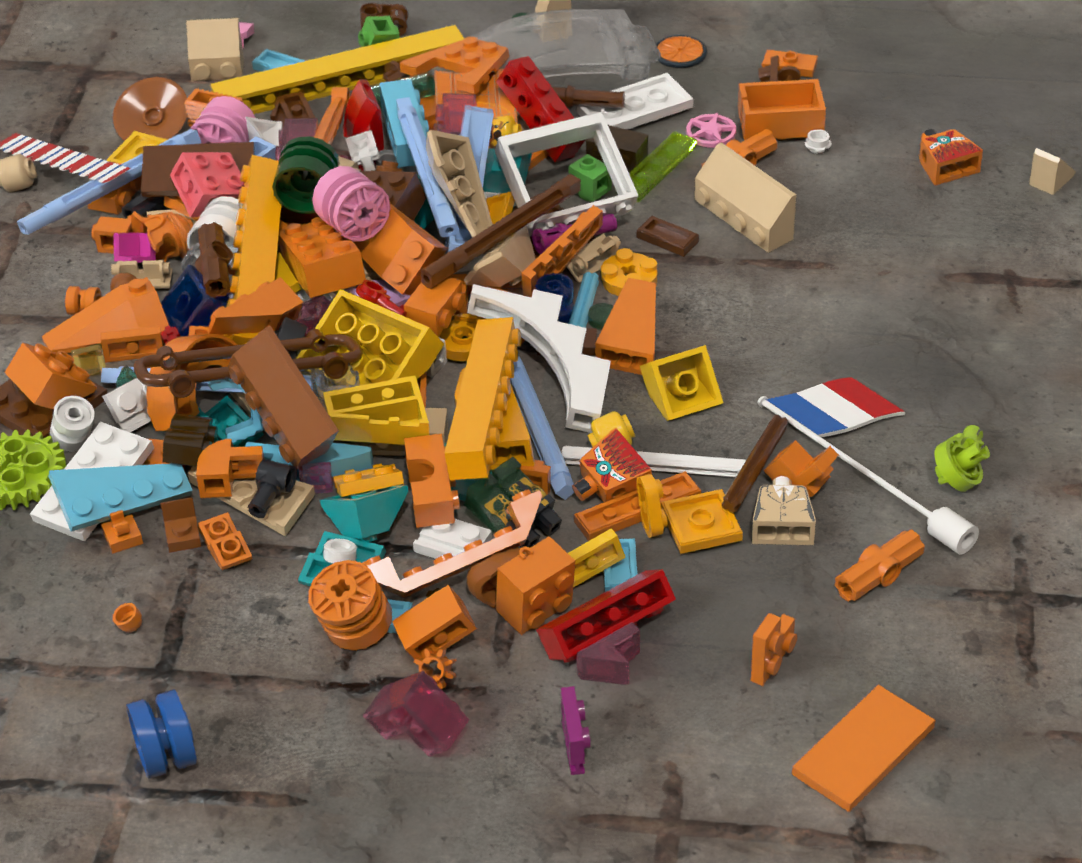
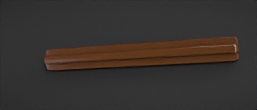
M779 414L772 417L723 497L724 501L721 505L724 510L728 509L732 513L739 509L787 429L788 420L786 417L782 418Z

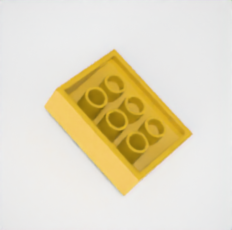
M340 289L315 329L321 330L324 335L343 334L353 337L362 347L363 357L360 361L348 365L347 373L340 379H330L322 368L305 371L342 388L414 375L418 379L429 370L444 343L429 327ZM341 346L327 347L321 353L314 352L312 349L301 350L297 358L323 356L330 352L347 353L349 350Z

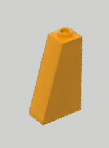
M512 386L510 395H506L507 411L502 412L503 429H499L500 444L495 447L496 462L494 465H491L490 470L517 468L518 465H535L530 435Z

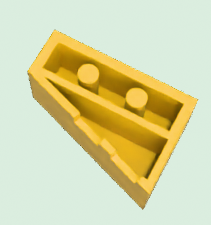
M416 375L323 392L324 408L339 430L334 440L405 445L404 438L429 435V422Z

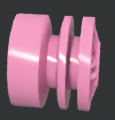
M221 96L212 99L206 105L200 117L190 129L197 130L201 140L199 144L249 142L246 117L255 118L252 110L243 102L233 97Z
M339 166L329 170L320 178L314 189L312 198L314 211L323 221L349 240L364 241L373 237L383 228L388 219L390 202L384 189L350 166Z

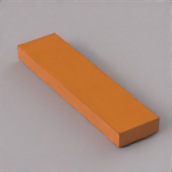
M686 471L660 481L664 494L663 498H660V504L667 500L701 494V489ZM637 490L574 514V523L588 541L611 528L614 532L642 522Z

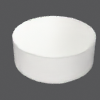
M332 539L324 544L323 557L326 561L335 563L356 560L357 546L352 541Z

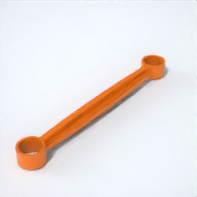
M332 87L331 104L314 135L315 138L322 139L329 145L332 144L345 114L350 98L349 87Z

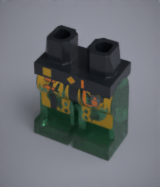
M511 457L492 470V474L489 473L488 478H481L468 487L464 506L494 533L508 526L515 530L516 526L508 511L509 504L513 502L512 497L530 489L531 493L540 490L542 499L524 545L519 546L531 548L540 539V535L535 531L537 527H540L547 535L551 536L559 530L562 519L553 510L555 500L549 494L546 495L540 486L534 484L520 470L521 464L514 457Z

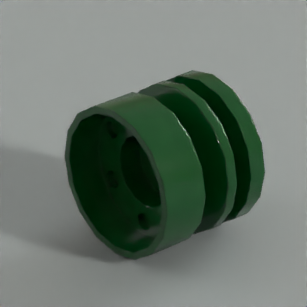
M300 136L291 139L283 146L272 185L274 196L281 205L298 213H315L312 198L317 183L329 170L339 167L340 164L338 154L334 148L324 140L312 136Z

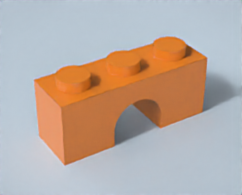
M442 433L404 438L416 528L455 523L454 510L460 509L457 490L451 491V487H456V481L449 479L444 454L446 446L443 444Z

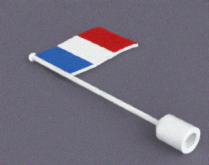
M852 377L828 381L789 395L770 399L762 396L758 399L759 407L765 406L776 415L779 414L782 418L786 417L788 423L823 447L828 448L831 446L839 454L838 457L928 517L927 531L941 543L959 555L965 554L973 547L979 535L978 527L948 507H942L933 512L929 511L822 438L849 432L881 419L905 415V411Z

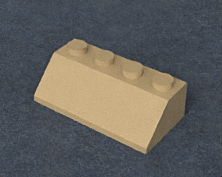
M722 142L717 144L695 177V200L768 253L793 240L796 194Z

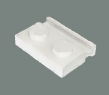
M138 378L102 396L115 422L119 424L122 430L132 432L151 421L147 414V385L142 384Z
M455 519V523L424 527L420 532L419 539L413 542V549L416 553L434 559L447 553H451L454 557L465 552L463 547L476 540L481 539L482 543L492 540V530Z

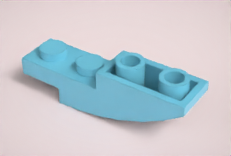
M247 442L245 447L263 446L264 459L292 465L291 462L287 463L283 459L279 451L280 445ZM332 443L327 453L297 469L296 480L314 486L329 485L325 484L328 481L324 479L321 468L326 466L325 463L330 465L332 484H334L333 476L345 474L344 471L354 469L355 471L371 469L373 465L372 447ZM317 467L319 468L320 481L310 476V472L314 471Z

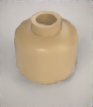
M16 154L0 159V187L2 186L7 192L12 193L33 185L37 172L31 158H26L22 154Z

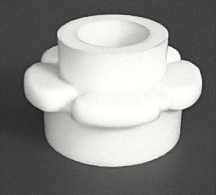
M820 129L810 131L805 142L806 148L816 154L825 152L826 149L831 147L829 134Z

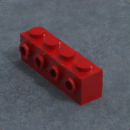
M529 56L509 60L496 83L530 129L574 119V116ZM585 140L545 150L554 162L574 157Z
M663 569L646 570L537 628L536 631L549 659L563 660L564 663H567L582 656L581 651L588 647L594 648L608 642L610 635L618 631L621 633L637 626L636 621L643 617L649 618L663 612L664 606L676 600V597Z

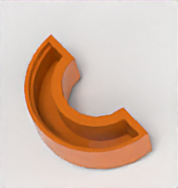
M205 334L178 337L168 342L165 346L171 347L174 352L238 344L223 335ZM170 356L165 357L163 360H168ZM231 358L177 364L172 370H164L161 366L152 367L149 373L158 375L169 374L176 370L195 371L228 367ZM195 383L192 394L185 398L175 397L168 386H147V414L151 418L155 431H167L170 428L175 413L193 416L199 413L195 392L197 383Z

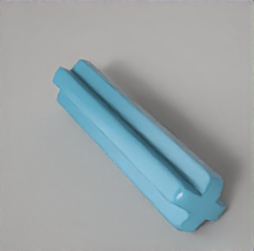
M586 272L583 275L569 324L586 328L599 284L597 273Z

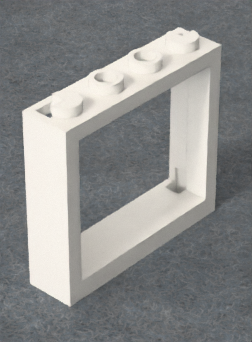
M602 112L498 138L495 154L518 208L531 199L513 157L589 138H594L618 193V196L541 215L526 225L530 236H532L534 229L541 228L546 230L553 228L557 223L574 224L580 214L588 211L593 205L603 211V216L611 213L613 215H624L634 209L639 195Z

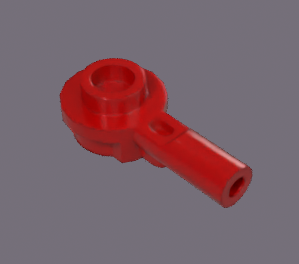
M363 280L362 285L357 286L356 293L360 298L378 304L404 317L407 316L405 310L390 300L391 297L387 295V291L380 284L371 280Z

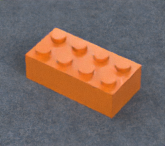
M316 217L311 220V223L303 225L298 223L289 224L284 227V230L279 231L278 241L282 257L310 298L360 285L363 280H366L359 248L352 240L342 236L320 217Z

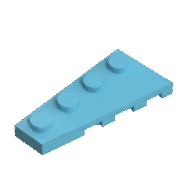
M174 463L49 470L48 474L71 532L111 520L110 513L122 510L124 515L161 505L160 503L190 496L193 491L183 466Z

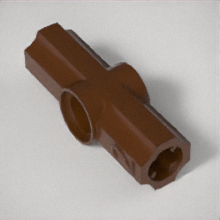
M215 222L203 224L198 230L201 255L195 261V266L203 275L205 293L213 298L225 296L230 291L228 263L233 259V253L225 244L221 225Z

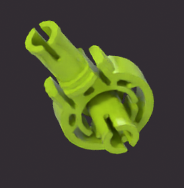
M969 425L964 429L963 434L958 433L936 446L934 451L937 464L935 472L938 477L937 482L940 485L949 483L956 490L965 492L982 481L983 470L980 462L988 459L990 452L987 446L981 449V446L984 445V442L981 441L983 431H980L977 435L980 429L978 426Z

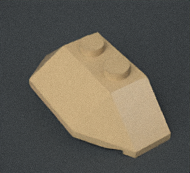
M524 226L489 249L465 277L464 282L466 285L475 284L479 286L501 287L506 283L513 286L522 281L521 273L536 259L527 226Z

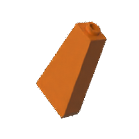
M633 278L627 279L595 343V357L610 360V369L642 375L640 365L655 361L656 283Z

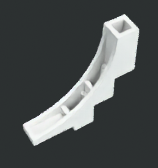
M473 284L467 313L486 319L513 317L515 329H520L521 337L528 341L546 359L556 373L565 398V427L592 433L591 422L601 415L611 361L581 354L587 328L557 321L563 296L534 289L531 298Z

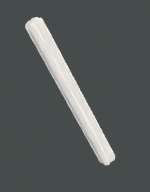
M563 446L562 456L566 464L580 465V459L592 448ZM636 451L652 471L681 473L686 471L687 474L736 478L746 461L745 459Z

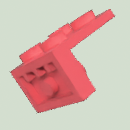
M182 152L170 174L190 217H200L211 198L221 196L238 198L241 186L244 187L245 183L240 181L241 173L229 152Z

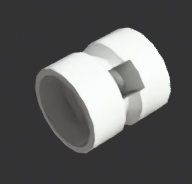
M67 396L59 400L54 407L50 436H52L53 442H59L60 449L64 451H78L91 434L95 412L93 406L86 399L80 396Z

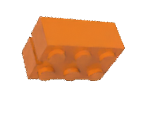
M818 79L739 83L738 113L744 141L765 129L773 132L775 139L780 140L807 138L808 133L816 129L825 131L826 108Z

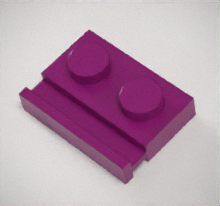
M574 686L560 688L561 722L571 775L585 774L584 749L591 748L589 728L582 727L581 721L586 720L584 701L577 700Z

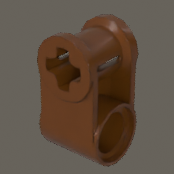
M366 3L361 6V30L366 17L390 16L393 24L398 25L400 36L407 31L408 25L406 20L408 19V10L405 6L401 4Z

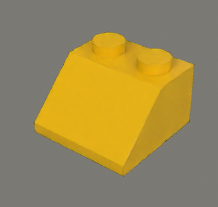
M706 345L640 365L648 395L666 421L724 403Z

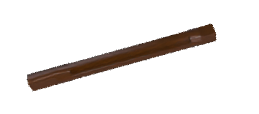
M572 174L567 175L526 204L421 270V282L427 288L436 286L475 258L581 190V179Z

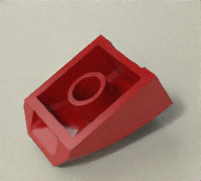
M361 79L354 87L346 107L343 124L344 137L348 138L371 130L378 152L384 150L381 109L368 81Z

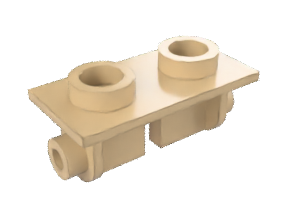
M602 234L586 244L567 265L578 283L582 282L583 275L586 272L596 273L601 269V265L606 259L616 255V251L621 244L620 239L617 236L606 237L605 234Z
M164 260L143 261V269H139L137 261H117V264L111 265L112 275L129 273L136 276L137 279L147 277L155 289L170 288L173 268H170V262H164Z

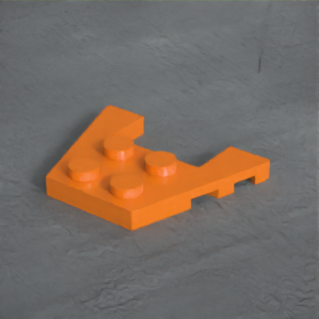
M467 37L458 42L399 62L400 72L419 77L436 66L464 74L456 79L458 90L476 94L480 91L479 85L481 83L486 84L489 81V74L492 71L497 72L508 60L509 49L508 47L497 45L495 42L482 41L477 37Z

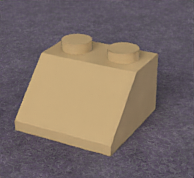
M239 19L187 20L188 61L191 81L233 79L243 76L244 56Z

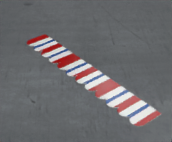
M17 133L0 142V149H3V152H12L13 155L22 154L26 158L31 157L32 161L41 160V164L50 163V167L60 166V170L70 169L69 173L79 172L81 177L89 175L90 180L99 179L100 183L109 182L131 169Z

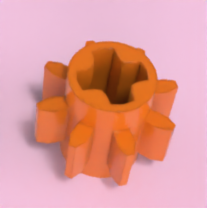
M431 648L424 649L426 658L414 659V662L419 665V672L414 675V678L421 677L426 681L424 684L425 689L430 688L434 682H436L439 689L445 688L446 682L444 678L453 679L456 677V674L451 671V664H454L457 660H449L445 656L446 648H441L435 655ZM437 661V668L441 670V673L433 675L434 669L429 664Z

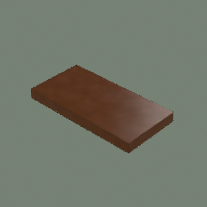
M254 142L143 146L142 197L180 196L170 174L182 152H229L241 173L243 165L248 166L251 156L255 155Z

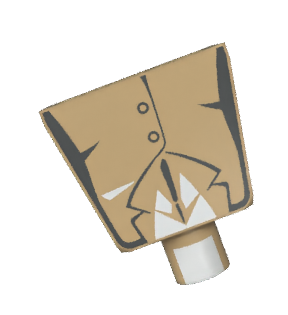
M785 476L775 478L772 485H762L759 489L753 516L752 544L814 545L816 520L807 488L803 485H792L791 480Z

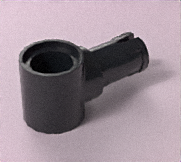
M267 459L260 462L256 472L258 490L248 504V511L252 516L264 518L274 499H277L281 493L289 494L293 490L297 477L296 467Z

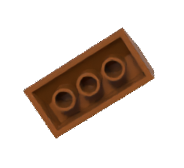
M268 326L232 355L228 365V372L234 383L240 384L245 391V398L250 408L254 411L257 410L260 414L267 434L271 437L274 436L280 445L279 451L283 459L287 463L291 462L298 469L327 453L339 430L271 326Z

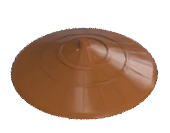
M162 77L146 78L132 84L120 95L114 107L113 124L117 134L124 141L134 131L167 140L174 137L187 119L188 114L186 113L187 109H185L186 93L176 82Z

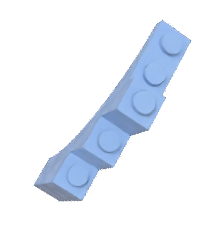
M465 105L460 136L469 137L483 188L494 113L493 109ZM451 203L459 232L457 235L446 237L445 246L448 248L446 253L472 238Z

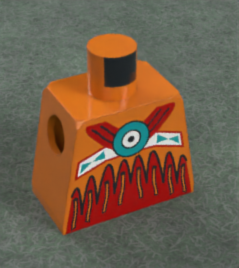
M928 129L922 134L919 161L935 186L980 173L983 150L960 132L951 129L937 133L933 129Z
M614 428L580 459V471L583 479L573 484L572 489L581 501L596 493L603 502H607L637 490V477L652 474V469L618 429Z

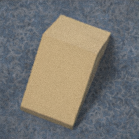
M1036 148L1033 155L1029 185L1054 195L1074 177L1076 171L1061 158Z

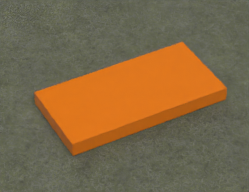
M877 685L792 767V775L850 812L934 729L935 719L882 686Z

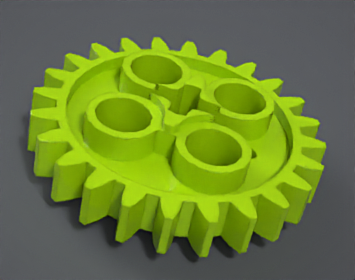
M28 429L23 435H19L17 430L13 431L12 436H7L4 432L1 433L0 510H3L7 504H11L12 509L16 510L18 503H23L27 508L29 507L30 500L33 499L39 502L41 500L40 495H45L52 486L48 477L49 470L65 469L66 459L64 450L60 449L59 442H53L52 436L43 438L40 431L31 436Z

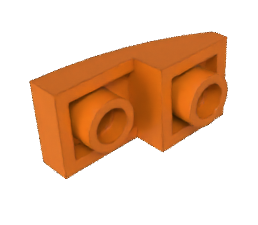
M228 512L198 523V530L221 570L252 560V554L241 532L236 530Z

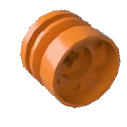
M351 560L335 562L324 568L313 579L308 592V603L331 642L339 648L352 651L365 649L377 643L387 633L392 622V607L373 572L366 565Z

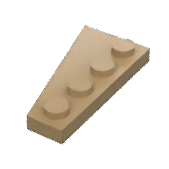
M193 466L188 472L189 482L198 487L196 477L197 466ZM256 478L234 479L232 497L217 498L286 536L314 497L315 490L314 485L296 480L294 488L289 494L281 493L277 499H274L264 518H256L248 511V504L258 490Z

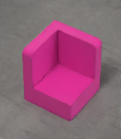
M114 233V261H137L139 263L156 260L155 250L150 245L147 233Z

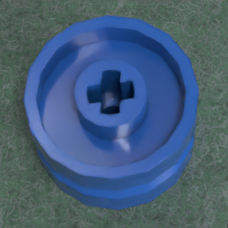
M174 689L156 695L157 718L154 717L150 704L144 699L126 704L132 734L148 779L166 774L168 764L165 750H168L173 764L179 769L197 764L191 726L178 694Z

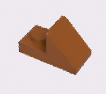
M193 497L160 503L169 553L201 547Z

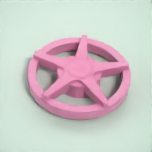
M718 113L705 114L690 119L686 127V135L692 143L698 146L715 148L721 142L726 145L729 141L734 140L736 125L732 120L718 115ZM693 126L701 129L694 134L691 133ZM732 131L728 137L721 139L722 132Z

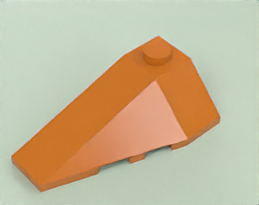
M147 277L143 279L138 278L131 280L127 284L120 285L42 335V340L45 346L52 352L58 353V351L71 353L85 351L93 344H101V332L160 326L162 332L169 324L158 294Z

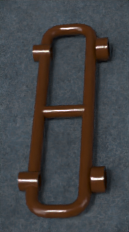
M319 329L309 331L304 338L280 340L287 352L312 349L314 352L321 353L327 347H346L349 350L347 353L330 352L323 356L292 359L300 371L322 368L330 379L342 378L348 371V365L360 361L363 357L362 347L353 337L343 334L324 335ZM245 344L174 352L171 347L162 346L155 355H148L138 359L134 363V372L142 384L150 387L168 386L175 397L185 398L192 394L195 383L231 379L228 372L229 367L195 371L176 370L169 374L158 375L150 374L147 369L161 366L164 370H172L177 364L228 359ZM170 356L168 360H163L165 357Z

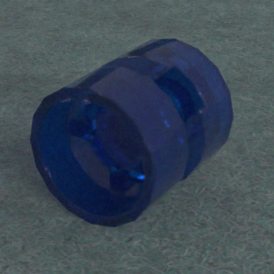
M558 273L546 274L536 281L535 290L563 296L557 321L569 324L574 309V284L568 276Z

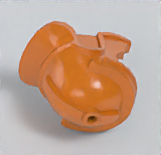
M133 211L131 214L133 233H147L150 245L155 250L156 260H164L166 262L171 257L179 256L185 258L190 254L186 241L188 233L193 227L191 219L172 212L155 215L148 214L147 217H144Z

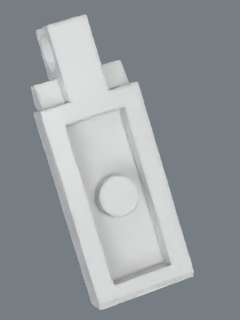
M372 131L346 138L352 161L357 162L358 165H363L364 171L376 170L373 161L379 159L378 156L380 155Z

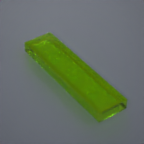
M674 131L629 173L639 195L637 202H640L697 147V139Z

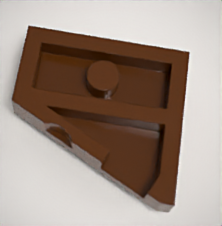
M303 91L277 96L275 108L272 110L270 118L271 121H282L284 135L297 132L302 133L317 128L316 118Z

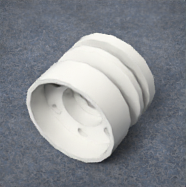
M221 196L212 199L187 236V246L195 260L201 255L198 230L203 224H211L213 222L222 226L225 244L231 249L233 254L237 253L238 248L233 247L236 231H240V226L235 224L238 209L242 208V204L238 203V199Z

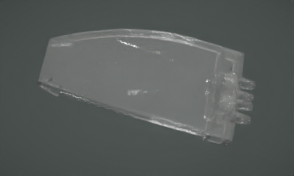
M564 9L537 12L497 23L470 36L508 47L509 58L499 69H504L509 60L529 56L544 77L614 73V75H621L623 80H646L649 75L650 62H656L661 57V53L657 49V45L652 35H650L648 27L632 25L624 9ZM437 66L425 72L429 77L428 84L432 95L435 94L434 71L457 72Z

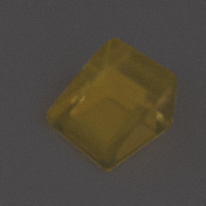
M100 344L71 350V356L75 359L73 363L86 370L90 376L102 374V368H106Z

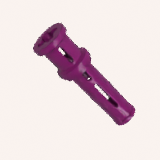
M612 213L603 216V225L593 236L616 231L617 220ZM557 223L553 228L546 230L541 228L534 229L532 240L536 251L542 254L573 224Z

